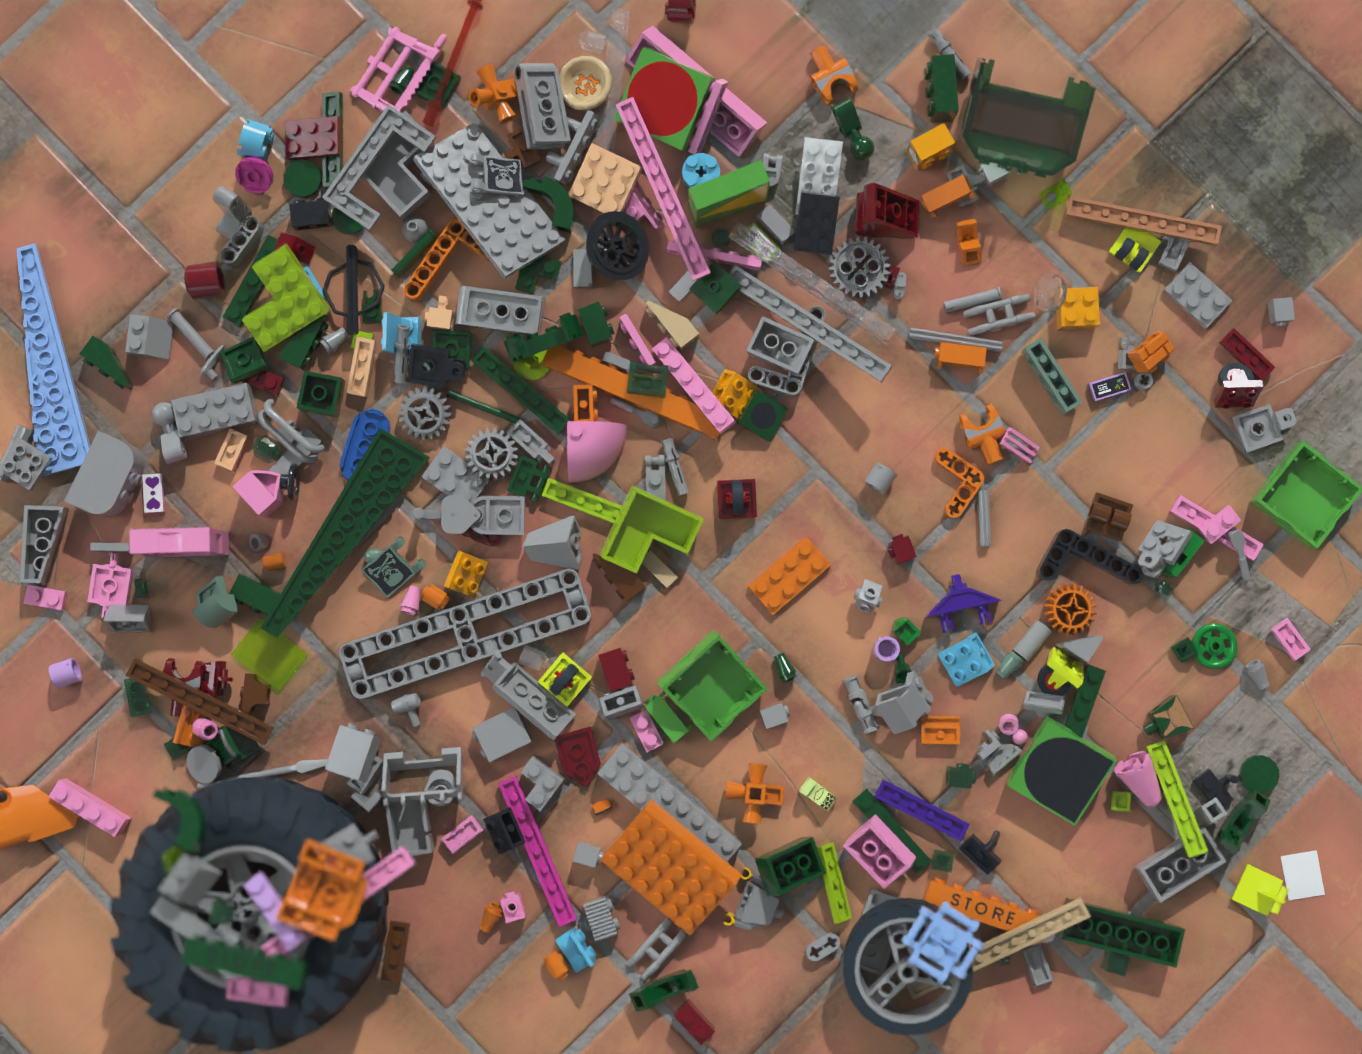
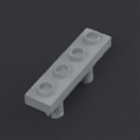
M587 111L581 123L567 117L569 130L576 134L564 157L552 151L547 155L546 161L559 167L554 179L564 186H567L568 182L572 180L573 172L576 166L580 164L582 154L585 148L589 146L593 132L599 126L600 118L592 111Z

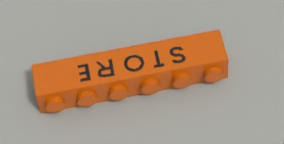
M934 877V880L928 878L922 900L932 903L937 907H940L945 901L950 904L951 908L970 919H975L976 921L1006 931H1010L1040 917L1037 910L1031 908L1023 910L1016 903L1009 901L1008 904L1001 902L1000 898L992 895L989 898L983 897V893L972 889L971 892L964 890V886L953 883L952 886L945 884L946 880Z

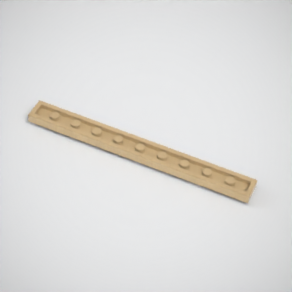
M1080 897L984 942L985 946L982 950H979L972 961L973 972L1091 917L1082 898ZM919 981L906 984L913 1000L940 988Z

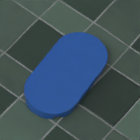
M365 410L359 413L352 422L340 461L341 471L347 480L352 476L378 430L381 428L388 433L391 432L388 418L378 410Z

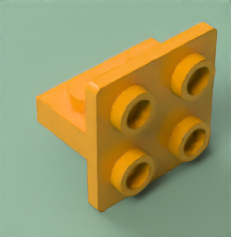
M458 550L444 586L475 597L488 562Z

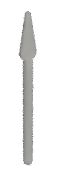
M328 759L302 760L295 765L216 779L210 783L200 782L197 787L202 789L215 783L243 777H273L295 772L304 774L325 767Z

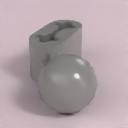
M160 402L153 408L152 418L164 429L165 434L161 435L162 453L166 463L171 464L187 458L186 441L179 437L178 429H175L173 406L167 402Z

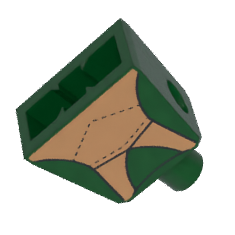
M1177 695L1169 696L1149 711L1148 716L1151 722L1143 725V729L1148 736L1157 732L1161 738H1167L1194 729Z

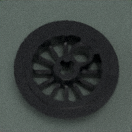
M611 211L600 215L591 224L587 234L586 252L590 263L597 271L611 279L627 280L638 275L645 267L649 257V241L643 227L635 218L623 212ZM612 226L616 227L615 235ZM621 230L625 232V236L622 238L620 237ZM629 238L631 244H626L625 240ZM626 248H632V253L626 251ZM606 255H608L609 258L612 259L611 263L607 261ZM624 256L630 258V262H628Z

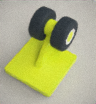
M1124 228L1110 248L1109 253L1133 270L1141 272L1161 241L1150 233Z

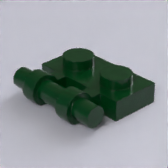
M520 455L507 491L525 497L528 491L532 492L531 501L538 503L540 496H542L545 482L550 477L551 467L544 464L542 471L537 470L539 462ZM534 475L539 477L536 487L531 486Z

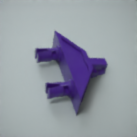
M960 574L951 576L953 586H949L950 592L925 616H939L942 632L946 633L947 624L950 631H955L951 618L952 611L975 607L978 611L980 625L985 624L984 615L987 623H991L988 605L1001 600L968 588L967 583H962Z

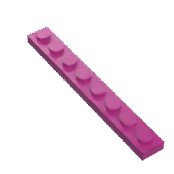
M517 775L498 783L508 807H511L526 841L524 846L558 926L561 927L577 920L575 911L529 803L525 800L526 796Z

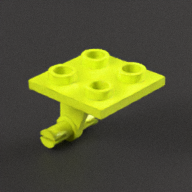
M1246 864L1231 899L1268 916L1270 911L1276 914L1279 913L1282 904L1285 905L1286 903L1285 898L1289 889L1281 886L1283 880Z

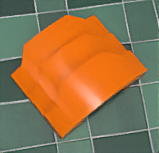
M308 838L299 857L300 862L288 893L283 899L275 919L334 941L340 929L354 923L369 884L362 871L365 862Z

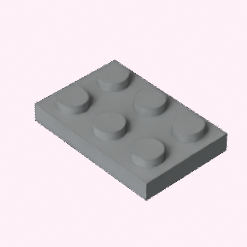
M1191 262L1163 290L1204 329L1232 301Z
M445 446L442 447L421 476L446 495H463L470 502L479 497L491 480L487 481L485 475L480 479L479 472L473 474L472 470L474 467L468 468L466 461Z

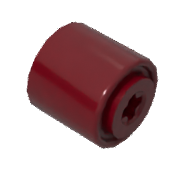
M218 261L188 265L186 267L184 281L187 292L192 299L196 300L225 294V279Z

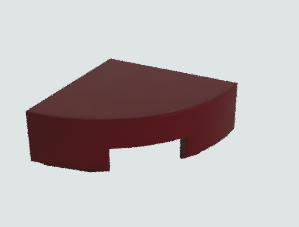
M893 266L891 268L885 285L887 288H893L900 270L899 267Z

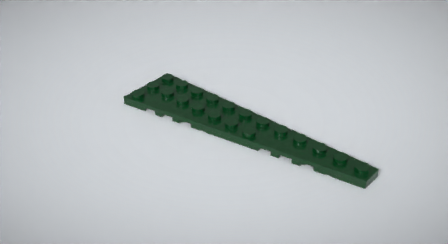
M381 428L378 430L260 627L261 629L278 638L428 461L429 456Z

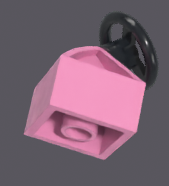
M293 463L289 468L288 474L262 470L249 471L233 488L259 516L268 518L284 503L283 490L288 491V497L291 501L297 500L300 490V470L298 465Z

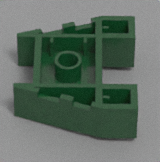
M568 312L559 316L560 319L557 321L558 329L556 325L545 329L546 333L539 335L538 332L528 335V340L526 341L523 334L517 335V333L506 336L507 340L503 342L511 363L583 336L576 315H571Z

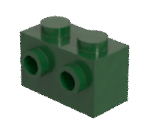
M596 302L577 309L591 348L613 340L612 335L615 333L611 323L607 324L605 317L608 314L605 306H600V303Z

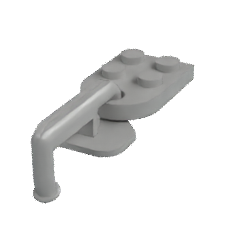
M448 495L442 501L441 510L416 508L413 511V516L416 519H441L442 529L449 534H463L471 527L480 534L525 535V496H481L470 502L463 495Z

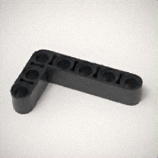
M1069 529L1060 530L1055 534L1036 570V575L1039 579L1044 581L1053 579L1070 552L1127 584H1137L1143 579V571L1139 567ZM1062 533L1068 535L1069 541L1067 543L1061 541ZM1080 542L1084 543L1086 546V549L1083 553L1078 550V544ZM1053 550H1057L1060 553L1058 560L1052 558ZM1097 551L1102 554L1103 558L1101 562H1098L1095 559V553ZM1113 561L1119 563L1118 571L1112 569ZM1045 566L1051 570L1049 577L1044 576L1042 573ZM1131 570H1133L1136 573V579L1134 581L1129 578V572Z

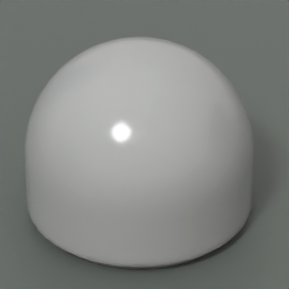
M254 533L250 536L249 545L254 552H262L267 549L269 539L263 533ZM255 539H257L259 542L258 547H256L254 544Z

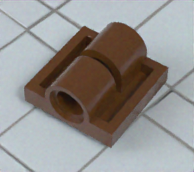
M1096 492L1083 529L1122 541L1124 532L1131 521L1133 504Z

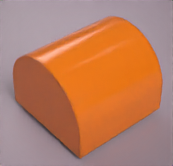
M285 552L267 555L262 558L266 571L287 567Z

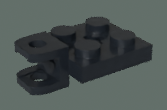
M412 343L407 382L445 388L447 380L458 382L465 377L467 363L462 359L449 358L450 349ZM430 361L431 364L434 365V367H432L430 370H427V367L424 366V363Z

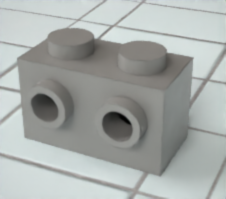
M633 685L626 686L616 693H606L604 697L599 698L604 715L608 720L645 707L639 689Z

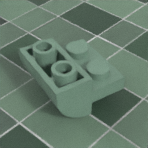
M216 576L196 592L198 606L193 609L196 618L207 627L217 628L238 612L234 594H227L223 576Z

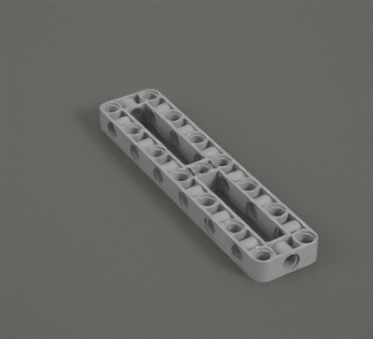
M565 569L345 643L341 646L339 655L353 696L358 699H364L493 656L497 651L502 653L585 625L590 622L592 612L579 574L573 569ZM569 573L575 576V581L572 584L565 582V576ZM531 586H537L538 594L536 596L529 595L528 590ZM558 592H564L569 609L479 639L474 625L475 620L546 598ZM495 598H499L502 601V605L498 609L492 606V601ZM459 610L465 613V618L462 621L456 619V613ZM579 610L587 612V618L583 621L577 618ZM423 622L428 625L426 633H421L419 630V626ZM543 622L550 624L551 628L547 633H543L540 629ZM451 628L454 629L459 646L371 676L367 675L363 662L364 658L403 646V644L436 635ZM465 628L471 631V636L468 639H464L461 634ZM507 634H511L514 638V642L511 645H506L504 642V637ZM385 635H389L392 639L388 646L383 643ZM472 646L477 649V655L473 658L467 652ZM349 647L355 650L352 658H349L346 654ZM434 659L440 661V667L437 670L431 667V662ZM398 671L402 672L404 676L401 682L395 680V674ZM360 684L366 685L367 691L365 694L359 693L358 687Z

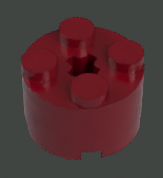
M669 0V3H665V14H667L668 21L694 22L696 0Z

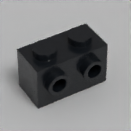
M511 807L483 819L498 854L513 850L526 843Z

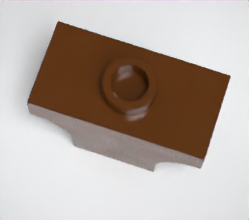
M246 673L244 687H241L240 698H243L241 711L245 713L254 712L255 707L259 704H270L271 685L261 683L257 678V674Z

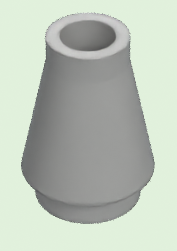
M342 327L322 337L323 340L320 341V344L330 354L332 351L335 352L349 335Z
M1257 659L1246 664V672L1260 690L1267 688L1270 683L1264 663Z

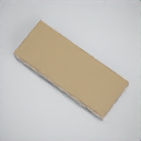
M651 550L644 557L642 564L666 588L678 578Z

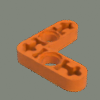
M941 448L935 453V462L962 481L944 508L946 516L955 519L963 513L983 484L984 475L980 470L951 450ZM945 452L947 453L946 457L949 460H952L953 457L956 460L951 463L950 467H948L947 465L950 462H948L947 460L940 461L941 457L939 456V453L943 454ZM958 462L964 465L962 473H957L954 470V465ZM970 468L971 471L969 473L973 476L978 474V480L980 481L972 483V478L969 475H967L966 478H964L963 475H965L968 469ZM961 489L969 491L970 496L968 499L963 500L960 498L959 492ZM954 498L964 503V506L958 505L956 509L958 514H950L949 506L953 507L957 503V501H954Z

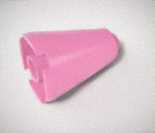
M1140 751L1127 756L1129 760L1126 762L1121 760L1114 768L1118 778L1145 806L1155 807L1159 805L1163 796L1149 753Z

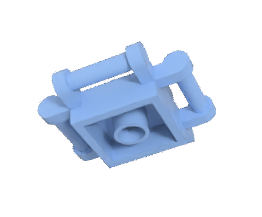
M945 901L941 904L937 913L922 906L917 920L907 936L904 935L902 942L914 948L907 963L911 966L915 965L935 977L940 984L945 982L950 971L961 979H965L966 971L979 950H982L985 946L984 943L972 936L979 926V922L975 919L972 921L959 913ZM946 913L968 927L965 931L944 918L943 915ZM927 917L930 918L929 924L918 942L914 940ZM969 942L973 946L958 968L954 964ZM919 954H924L944 968L940 972L919 959Z

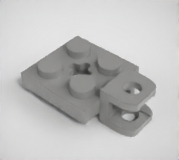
M1270 404L1232 417L1245 453L1284 440L1280 431L1297 423L1293 409L1286 408L1273 413ZM1256 423L1258 426H1262L1260 434L1253 431L1254 424Z
M1156 520L1138 548L1139 554H1141L1138 563L1139 566L1143 567V574L1157 578L1166 567L1165 563L1174 565L1192 537L1191 531ZM1164 540L1169 541V543H1164V545L1161 542Z

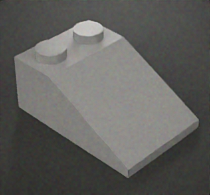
M762 316L746 352L749 356L764 363L799 374L815 339Z

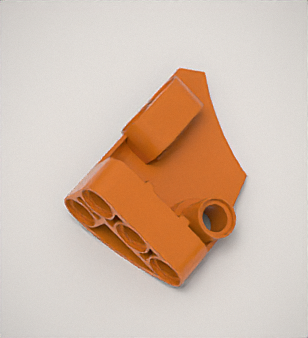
M34 784L8 788L0 786V792H4L7 795L5 800L0 801V850L25 841L33 842L74 828L78 815L51 799L49 795Z

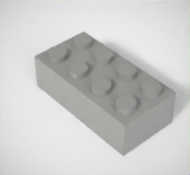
M247 383L171 400L178 434L184 440L259 423L253 389Z
M1199 826L1208 853L1188 859L1181 838H1178L1134 866L1154 900L1160 903L1227 862L1206 828Z

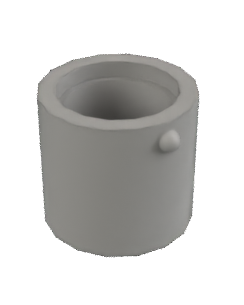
M876 462L864 483L878 493L885 495L897 475L888 467Z

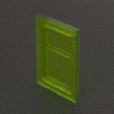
M259 617L231 654L278 691H281L308 654L284 635L280 634L277 638L261 629L260 627L264 620Z

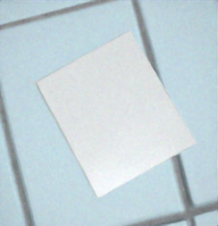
M1317 850L1281 856L1286 888L1289 889L1287 893L1289 901L1325 895Z

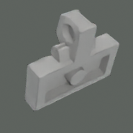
M964 165L946 172L948 181L961 175L967 176L975 193V198L972 200L970 197L958 201L960 208L978 201L975 191L978 190L977 186L986 180L983 173L974 177L972 173L967 174Z

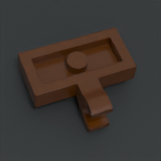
M524 127L507 135L513 149L503 153V158L516 159L518 157L525 170L542 161L536 149L527 150Z

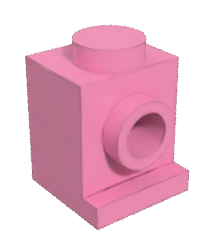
M515 891L503 894L504 897L500 899L506 923L525 918L526 911L521 894H515ZM510 903L515 904L516 908L514 910L509 909Z

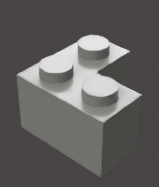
M532 756L521 771L523 775L536 783L525 800L541 811L565 778L536 756Z

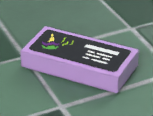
M1126 372L1088 384L1094 402L1131 391Z

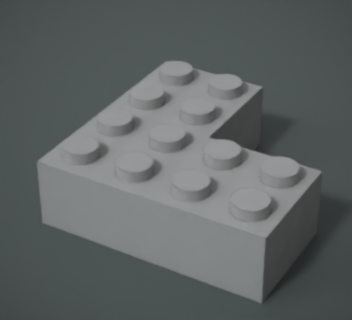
M406 110L403 112L404 115L416 122ZM394 132L362 178L404 222L431 195L407 169L414 163V156L423 151Z

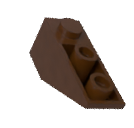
M596 553L593 554L595 559L592 561L598 569L603 568L607 573L604 577L609 584L614 583L618 589L615 592L621 600L625 598L629 601L646 588L636 573L605 560Z

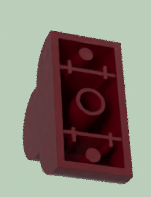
M877 183L865 185L864 191L856 195L855 233L857 235L871 238L888 236L900 239L918 238L919 200Z

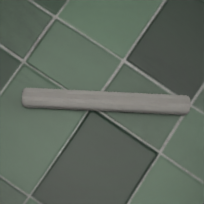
M910 328L908 334L910 339L987 348V351L1001 352L1003 342L916 328Z

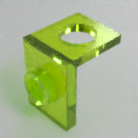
M1061 178L1056 185L1038 193L1046 210L1067 201L1072 195L1071 188L1064 178ZM1048 192L1055 193V202H1048L1046 200Z
M172 847L167 850L163 856L164 872L172 870L180 860V856L187 849Z

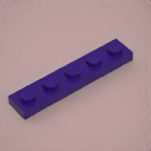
M882 779L874 797L959 841H962L970 825Z

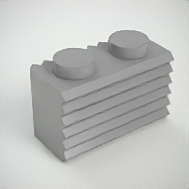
M605 895L583 904L595 942L618 935L620 924L617 918H613L611 911L614 910L611 899L607 900Z

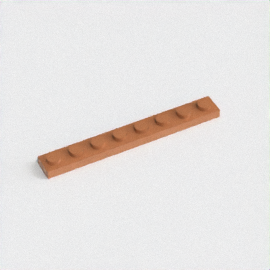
M1073 196L1069 197L1065 215L1067 217L1213 246L1219 244L1222 228L1220 225Z

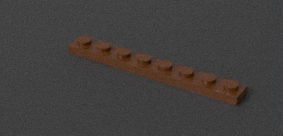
M134 658L125 675L263 745H266L274 729L273 726L137 658Z

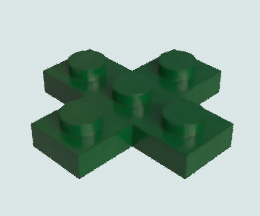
M544 256L540 257L519 270L515 289L534 294L539 276L557 281L562 261Z

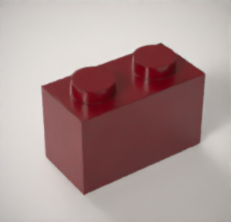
M621 648L598 655L610 692L633 684L632 680H635L632 668L628 669L626 662L629 659L626 650L622 651Z
M689 999L674 1012V1017L700 1045L715 1033V1027Z

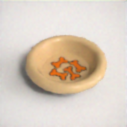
M580 56L571 59L563 66L559 73L564 103L576 110H590L598 107L607 99L611 92L612 76L610 69L602 60L593 56Z

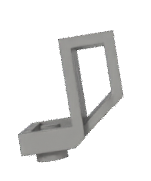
M915 671L907 673L905 685L878 694L875 707L893 734L915 728L917 725L916 721L931 711L933 696L925 688L922 678L918 677Z

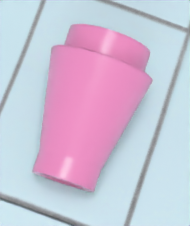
M415 586L409 587L400 605L402 607L401 612L416 615V612L419 611L420 588Z

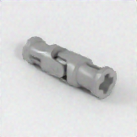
M856 674L842 680V683L847 687L848 697L856 711L857 718L861 720L864 734H868L879 729L880 726L876 724L873 709L869 704L865 690L861 688L857 679L859 676Z

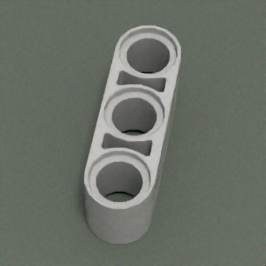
M246 217L220 253L221 260L229 267L239 266L263 233L264 226L256 217ZM252 223H257V227L254 230L249 229ZM241 238H246L245 244L239 246V240ZM234 253V259L232 261H228V255Z

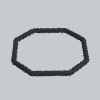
M357 259V263L372 268L381 286L376 302L358 311L359 316L379 304L385 285L374 264ZM346 263L328 273L323 293L333 313L347 317V313L336 310L326 291L332 274L345 268Z

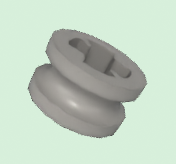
M1147 372L1139 373L1134 378V384L1138 389L1145 390L1153 384V377ZM1141 376L1148 379L1146 386H1144V383L1140 384Z

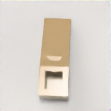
M651 301L646 302L647 314L652 319L654 317L659 322L657 326L663 333H668L671 337L669 341L675 348L679 347L680 350H683L699 337L698 331L687 318Z

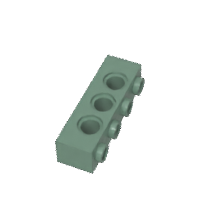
M1042 338L1021 351L1061 415L1083 403Z

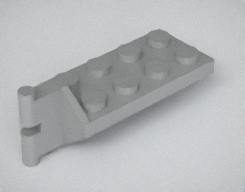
M498 651L494 653L480 673L483 678H488L494 684L491 688L553 741L576 715V713L557 699L517 663L509 664Z

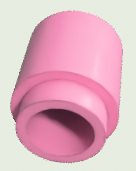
M199 718L193 723L192 730L196 736L204 740H211L217 735L218 728L213 721Z

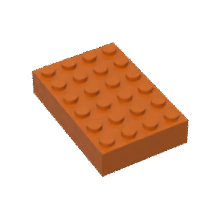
M652 799L649 800L600 859V861L688 935H691L736 886L742 875Z

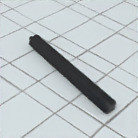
M347 245V332L349 335H357L359 333L357 247L355 245Z

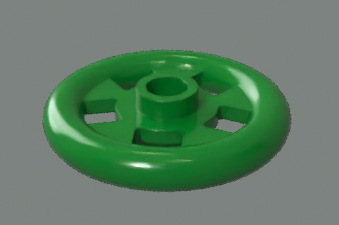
M1206 624L1197 630L1192 639L1193 645L1199 652L1194 657L1206 668H1224L1234 660L1237 654V639L1234 633L1222 624ZM1219 631V637H1211V632ZM1202 637L1207 638L1205 646L1199 645ZM1224 639L1229 640L1230 647L1225 648ZM1213 643L1218 644V648L1216 650H1214L1212 647ZM1205 651L1212 655L1209 660L1202 656ZM1223 652L1226 657L1219 661L1217 656Z

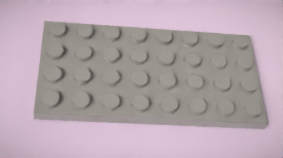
M474 122L433 145L426 153L421 152L414 156L413 161L497 271L506 279L565 242V238L556 227L552 226V221L528 190L523 187L522 196L486 192L475 194L471 192V185H473L474 181L484 183L483 165L471 166L469 164L471 155L478 153L482 156L502 158Z

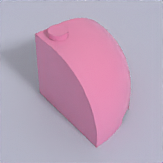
M567 421V462L570 484L594 479L613 465L625 444L627 425L613 422Z

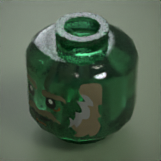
M268 435L258 437L252 446L254 456L265 463H272L274 460L278 461L282 455L280 442Z

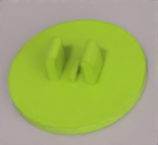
M547 350L513 362L516 373L521 378L529 381L544 377L549 371V368L542 365Z

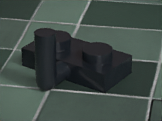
M1207 768L1193 780L1209 801L1217 798L1223 808L1234 800L1224 786L1229 782L1236 783L1238 778L1235 775L1226 774L1218 780L1213 772Z
M994 831L990 841L986 844L972 834L959 847L987 875L1002 861L991 851L998 843L999 831Z

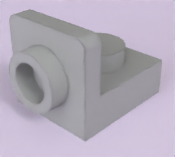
M986 729L983 732L990 741H984L978 746L979 751L976 754L982 760L1001 746L998 742L1000 738L993 730L990 732Z

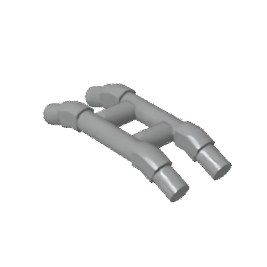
M1018 295L963 311L965 318L986 312L988 323L968 329L969 335L974 336L994 329L1034 320L1036 317L1034 312L1014 316L1011 306L1029 302L1030 295ZM1004 307L1007 318L996 321L993 310Z
M668 917L662 921L658 928L627 961V965L633 967L645 953L654 960L641 975L645 981L658 970L687 936V933L682 929L673 940L664 932L673 922ZM658 938L667 945L661 954H658L651 947Z

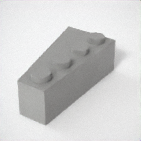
M24 505L20 583L45 584L69 508Z

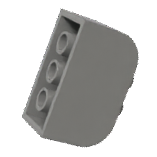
M98 431L64 501L92 514L105 517L120 514L125 509L127 503L132 501L134 497L133 491L142 480L141 474L145 466L142 452L133 445Z

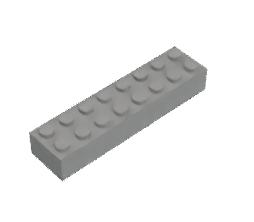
M624 743L618 747L597 773L640 810L643 809L650 799L655 801L726 862L742 844L730 831Z

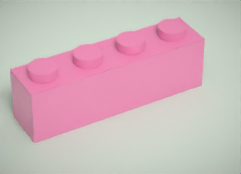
M67 778L59 780L49 795L51 799L114 837L122 835L132 819Z

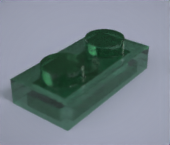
M131 678L124 679L130 716L137 717L152 714L147 686Z

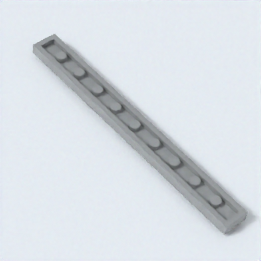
M735 265L729 273L742 285L739 290L741 293L815 339V341L880 383L883 382L892 369V365Z

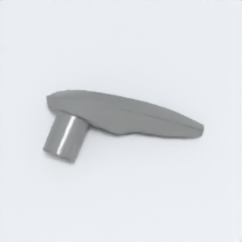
M224 345L220 346L201 369L202 375L206 373L212 380L218 375L212 367L221 355L220 352L223 351Z

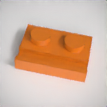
M183 705L173 742L191 747L203 745L204 739L193 733V723L199 718H206L208 720L210 718Z
M921 716L920 743L960 744V716Z

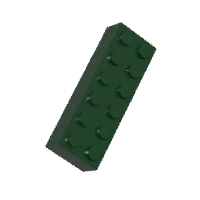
M1066 898L1064 905L1074 900ZM1084 902L1091 917L1057 933V936L1063 940L1177 968L1185 929L1178 925Z

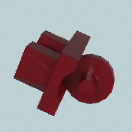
M211 661L203 664V672L209 674V681L201 683V691L211 696H223V691L227 688V681L233 682V678L228 677L226 661Z

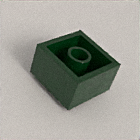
M304 371L296 408L303 412L338 418L346 381L341 377Z

